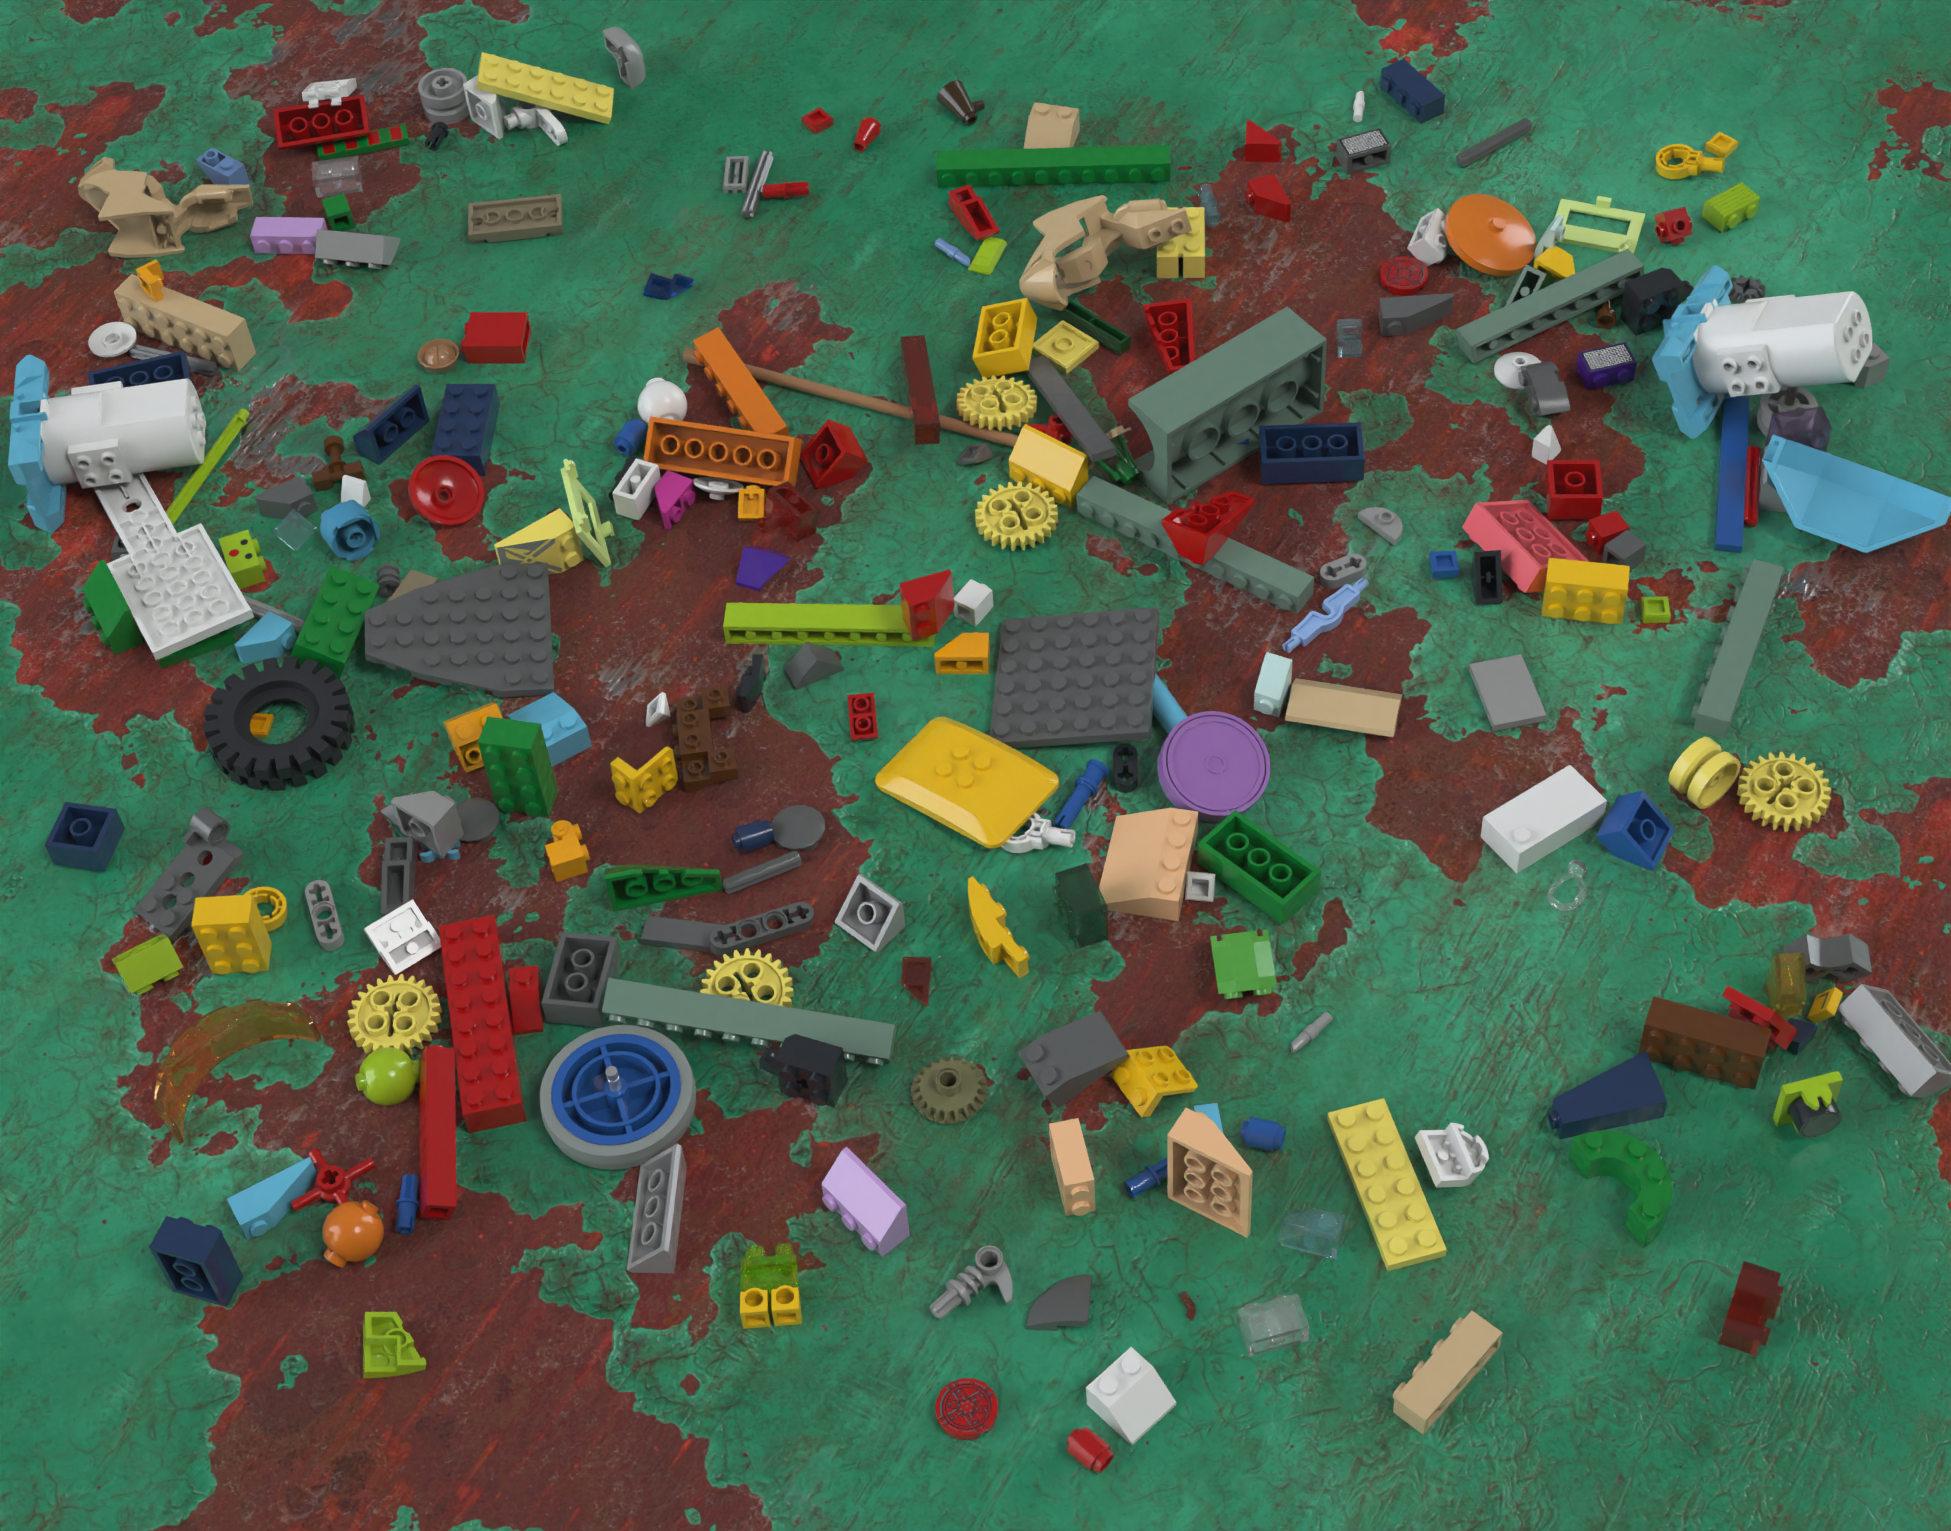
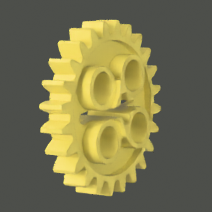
M992 375L989 380L986 377H982V381L973 379V384L966 383L965 388H960V393H957V410L959 411V416H963V421L970 420L971 426L978 423L979 429L988 426L990 431L993 427H997L1001 431L1002 427L1006 426L1011 430L1013 424L1021 427V422L1028 423V418L1034 417V413L1037 411V395H1035V390H1030V385L1023 386L1022 380L1014 382V377L1005 380V376L996 379Z
M1021 481L1014 487L1011 482H1008V488H1004L999 484V491L989 489L990 496L982 495V501L977 502L978 509H975V521L979 535L984 534L985 541L992 539V546L1001 543V549L1003 550L1007 545L1011 546L1012 551L1016 549V546H1020L1022 550H1025L1027 544L1035 548V541L1043 544L1044 536L1051 537V530H1056V523H1058L1057 505H1055L1054 497L1049 498L1048 491L1041 493V486L1032 489V483H1029L1026 487H1022Z
M1770 752L1767 760L1762 756H1758L1757 763L1750 761L1748 768H1743L1742 775L1738 781L1737 795L1740 796L1739 804L1746 805L1745 813L1754 812L1753 821L1762 818V826H1766L1770 822L1773 823V830H1776L1779 825H1783L1785 832H1788L1789 826L1793 825L1797 831H1800L1801 824L1810 828L1812 821L1818 823L1820 816L1825 815L1831 799V788L1827 787L1829 779L1822 778L1823 770L1814 771L1815 763L1806 765L1805 757L1797 761L1795 760L1794 753L1789 758H1785L1784 753L1780 752L1779 758H1775Z
M746 948L744 956H740L739 952L734 950V958L732 959L724 954V963L721 964L718 961H714L715 971L707 969L706 973L709 979H702L701 981L702 987L705 989H701L700 993L750 1001L746 992H742L741 984L734 976V974H738L749 995L752 994L754 1002L792 1007V999L790 997L794 996V991L791 988L793 986L792 978L787 977L788 969H781V960L779 959L772 963V955L770 953L762 958L761 950L759 949L754 956L750 955L749 948ZM750 973H758V974H759V975H758L757 977H755V978H748V977H746V976H747L748 974H750ZM726 986L734 987L731 991L724 992L721 990ZM764 995L773 996L770 1000L760 999Z
M400 974L398 980L394 981L393 977L389 975L385 983L378 978V986L376 987L367 984L369 992H358L360 1001L354 1000L351 1002L354 1009L348 1010L350 1019L347 1023L352 1039H355L358 1048L363 1046L366 1054L380 1048L390 1047L407 1051L410 1055H413V1047L416 1046L419 1049H423L422 1041L431 1042L430 1032L438 1033L439 1031L437 1024L442 1022L440 1001L438 995L434 994L432 986L426 987L423 979L417 983L412 975L408 981H405L403 974Z

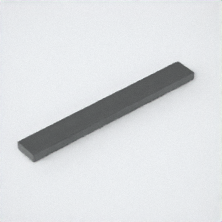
M1044 355L1031 359L1029 370L1025 371L1090 460L1097 462L1115 456V446L1048 358Z

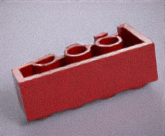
M1191 298L1144 304L1146 325L1167 376L1197 359L1196 332Z

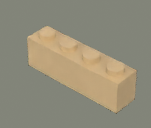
M1473 1311L1465 1319L1462 1317L1457 1319L1450 1330V1336L1446 1340L1440 1339L1431 1352L1432 1356L1427 1362L1422 1360L1415 1367L1412 1379L1407 1384L1401 1383L1393 1394V1413L1423 1435L1500 1348L1503 1332Z

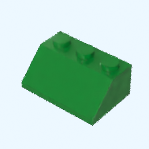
M104 559L99 561L82 588L86 597L82 600V603L88 614L93 612L94 615L90 618L96 631L100 629L103 631L99 633L104 647L110 646L114 655H117L144 642L132 612Z

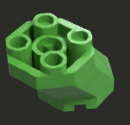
M1268 929L1261 930L1262 936H1258L1257 931L1222 935V941H1217V936L1210 937L1218 994L1224 993L1225 999L1243 997L1242 991L1253 990L1254 996L1271 994V988L1277 987Z

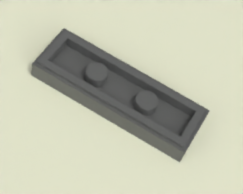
M647 916L641 941L645 945L713 953L709 947L710 933L715 928L724 925ZM722 938L717 939V942L720 941L722 945L727 944V941H723Z

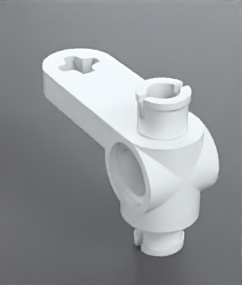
M519 100L517 106L511 108V114L503 116L504 124L508 130L516 126L519 129H532L540 126L556 145L560 146L568 142L564 127L550 112L553 109Z

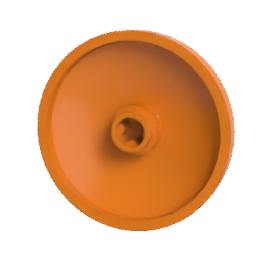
M1485 194L1467 195L1458 199L1446 215L1444 229L1450 246L1464 262L1480 272L1493 276H1512L1522 272L1525 265H1529L1534 257L1537 246L1536 237L1531 225L1515 207L1499 198Z

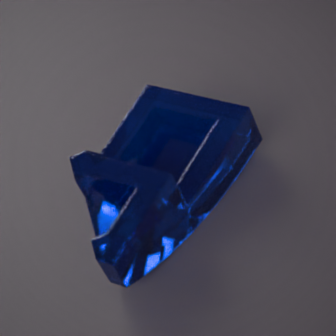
M651 273L644 288L643 296L668 300L691 288L694 279L676 273L673 279Z

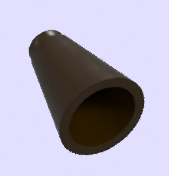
M959 80L946 84L937 96L940 104L968 126L977 121L976 111L985 108L982 100L971 102L963 83Z

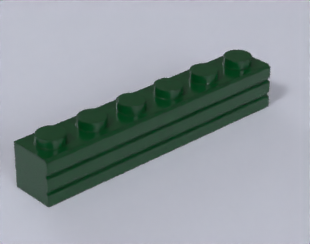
M1068 300V305L1062 311L1052 309L1053 316L1061 321L1064 320L1119 355H1122L1131 348L1130 335Z

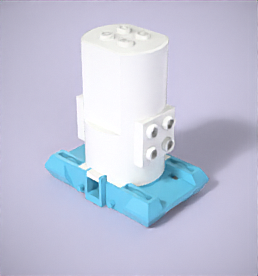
M1717 265L1712 266L1701 276L1690 296L1687 297L1685 304L1678 305L1671 317V327L1652 357L1660 381L1667 382L1674 399L1672 411L1680 431L1691 439L1697 438L1708 428L1724 399L1736 398V396L1778 393L1780 388L1855 382L1872 351L1871 322L1862 298L1857 293L1849 291L1804 297L1785 295L1749 299L1745 303L1731 304L1728 294L1733 285L1729 274Z
M27 355L16 365L14 397L10 406L9 418L11 434L8 467L16 484L26 486L29 492L27 493V508L36 527L53 533L64 523L67 484L80 482L83 489L131 482L132 474L204 463L206 420L198 394L190 379L186 378L131 387H123L122 382L117 381L71 388V395L49 398L50 373L45 361L33 355Z

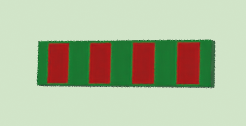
M406 124L372 130L370 135L317 144L320 162L405 146L409 145L410 142Z

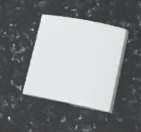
M413 899L364 928V932L394 975L441 948L439 936L430 922L426 921Z

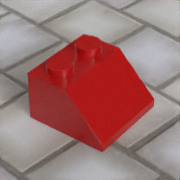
M830 419L824 423L800 452V458L815 487L818 489L853 478L868 461L851 428Z
M950 569L899 583L903 620L912 641L938 634L955 608Z

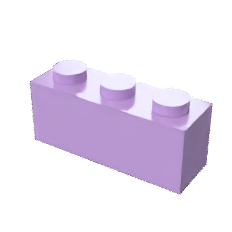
M256 217L250 238L254 251L258 254H315L317 229H328L324 218Z

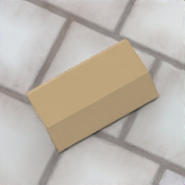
M1295 678L1291 688L1285 721L1394 737L1403 694Z

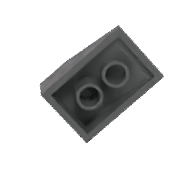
M1101 1011L1043 1034L1018 1052L1045 1098L1058 1108L1130 1057Z

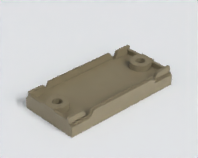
M561 194L468 203V236L471 244L483 243L484 240L490 243L545 237L547 233L550 235L564 234Z

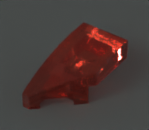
M903 957L902 987L922 1005L929 1006L932 971L931 957Z

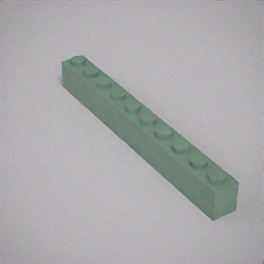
M1092 476L1077 494V512L1084 517L1091 518L1108 528L1115 529L1127 537L1145 543L1147 546L1160 550L1172 558H1177L1194 568L1211 574L1215 578L1222 579L1239 589L1246 590L1260 599L1276 604L1284 610L1298 614L1313 595V576L1230 538L1227 539L1216 555L1204 565L1190 562L1189 559L1179 555L1161 524L1162 519L1172 511L1098 477Z
M608 978L602 1013L609 1017L608 1021L613 1023L626 1024V1020L637 1021V1026L654 1029L655 1025L666 1026L665 1030L673 1033H683V1029L694 1031V1035L698 1037L711 1038L712 1034L722 1035V1040L740 1043V1039L752 1040L751 1045L765 1048L768 1047L769 1043L780 1045L781 1048L786 1037L797 1034L842 1047L845 1061L854 1062L855 1057L866 1059V1064L873 1066H883L884 1062L891 1063L897 1030L895 1024Z

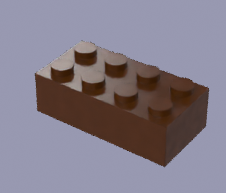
M1653 996L1644 1024L1638 1054L1647 1052L1650 1061L1653 1063L1659 1062L1673 1066L1681 1071L1694 1072L1704 1075L1709 1079H1718L1732 1083L1740 1088L1755 1090L1772 1029Z

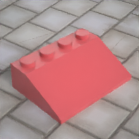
M1529 500L1475 503L1462 526L1469 534V538L1484 551L1501 550L1502 572L1508 575L1517 584V587L1525 593L1544 591L1549 558L1590 562Z

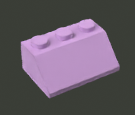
M845 1147L822 1182L824 1195L822 1200L830 1211L834 1212L836 1210L842 1216L843 1223L850 1231L856 1230L861 1235L862 1242L869 1250L873 1251L875 1249L883 1257L910 1236L906 1204L848 1147Z

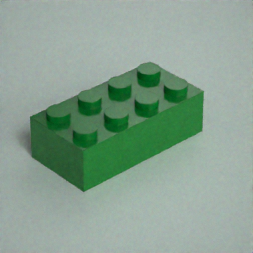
M331 565L295 642L291 657H298L300 665L306 659L316 661L319 664L320 670L326 666L335 673L336 679L341 678L365 624V611L372 608L380 585Z
M487 716L478 740V746L497 809L504 812H519L531 816L549 817L558 789L541 724Z
M1236 810L1198 842L1197 863L1210 873L1215 874L1217 878L1282 925L1320 891L1321 871Z

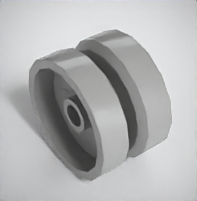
M441 68L427 73L420 79L418 89L425 117L433 123L443 122L449 125L464 120L470 114L463 87L467 79L461 71L454 68Z

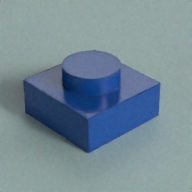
M1456 550L1429 553L1432 579L1459 577Z

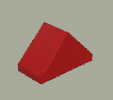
M1251 120L1247 121L1245 162L1281 161L1282 142Z

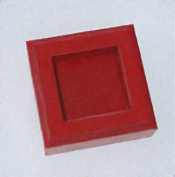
M820 107L802 117V124L815 135L834 125L833 118Z

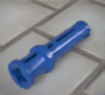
M1094 759L1087 762V769L1081 777L1076 779L1075 790L1055 821L1052 822V827L1060 829L1070 828L1089 797L1097 794L1098 786L1102 779L1108 777L1109 769L1106 765Z

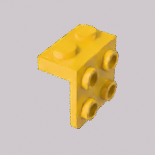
M668 746L662 749L639 770H635L619 757L610 763L613 775L612 780L616 789V798L621 804L630 806L639 814L646 808L651 807L661 795L671 790L678 781L674 753Z
M1168 1046L1126 1050L1130 1057L1117 1065L1111 1073V1077L1141 1118L1150 1117L1163 1096L1194 1092L1198 1087L1191 1073L1184 1067L1176 1053Z

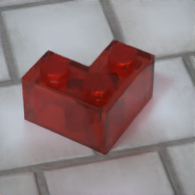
M1743 1261L1718 1344L1754 1356L1757 1354L1759 1345L1766 1347L1771 1328L1765 1327L1767 1318L1774 1320L1784 1287L1778 1285L1781 1273Z

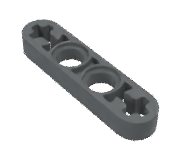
M796 902L717 927L710 933V950L719 956L734 953V950H745L746 948L804 931L813 924L814 910L806 902ZM801 913V915L806 916V918L801 919V917L796 916V914ZM771 920H778L783 926L779 929H771L767 923ZM751 928L755 930L756 935L747 938L741 934V931ZM722 938L723 941H727V944L722 945L720 941L717 942V939Z

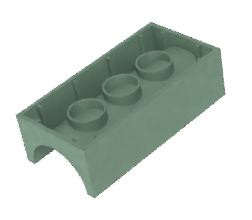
M1285 307L1128 399L1129 407L1141 420L1153 445V450L1135 460L1138 465L1136 468L1140 472L1137 478L1169 505L1258 451L1259 426L1303 424L1323 412L1327 339L1290 308ZM1249 438V444H1238L1240 442H1245V440Z

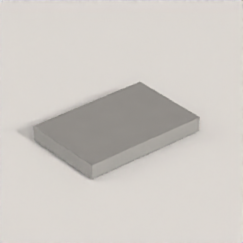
M1522 654L1469 665V672L1493 731L1546 721V712Z

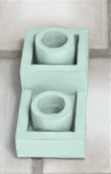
M1558 215L1548 226L1535 249L1533 262L1535 258L1548 248L1553 249L1558 240L1561 241L1566 230V227L1563 226V215Z

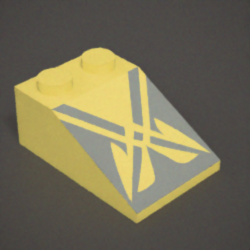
M560 508L494 544L499 565L548 563V575L562 573L584 561L574 523Z

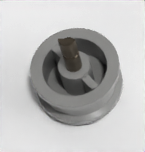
M1802 387L1780 388L1778 393L1762 394L1760 409L1756 418L1757 425L1767 438H1772V435L1799 442L1807 437L1813 429L1814 417L1817 412V401L1808 390Z

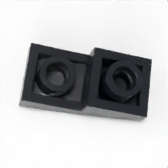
M763 654L752 655V665L747 667L748 675L741 676V686L736 687L737 703L742 702L743 713H749L761 695L766 674Z

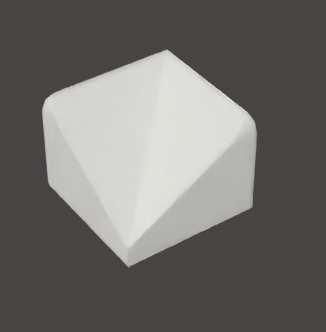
M1548 425L1534 438L1532 457L1547 465V460H1553L1560 453L1561 447L1552 426Z

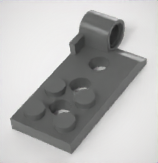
M208 807L201 808L193 815L190 821L191 829L182 839L187 845L133 909L173 941L177 940L192 921L195 898L212 897L246 855V853L226 839L230 831V824ZM213 854L212 861L208 865L203 866L204 858ZM191 876H195L194 883L190 887L185 888L186 880ZM173 898H177L176 905L172 909H167L168 902Z

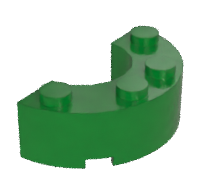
M1593 1131L1572 1138L1569 1159L1586 1179L1596 1176H1610L1621 1180L1631 1188L1636 1201L1629 1206L1625 1226L1645 1248L1656 1239L1663 1229L1672 1198L1671 1176L1664 1161L1649 1145L1628 1134L1615 1131Z

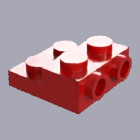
M1727 986L1722 994L1730 1002L1728 1006L1730 1011L1727 1015L1730 1018L1772 1029L1767 1046L1773 1049L1776 1045L1786 1050L1798 1030L1772 1009Z

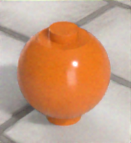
M363 1200L362 1203L350 1201L336 1206L328 1214L323 1224L322 1236L324 1243L327 1245V1250L323 1254L324 1257L341 1268H344L348 1261L359 1262L371 1257L380 1247L384 1236L383 1222L377 1214L379 1209L366 1200Z

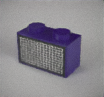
M1623 342L1579 352L1576 371L1586 390L1634 380L1637 361L1627 343Z

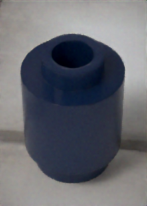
M757 820L736 827L735 834L731 835L735 849L737 851L741 849L743 854L769 846V842L775 840L768 820Z

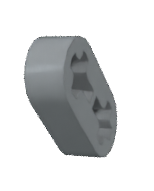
M1350 554L1323 565L1320 569L1321 585L1327 589H1335L1359 580L1366 574V559L1359 554Z

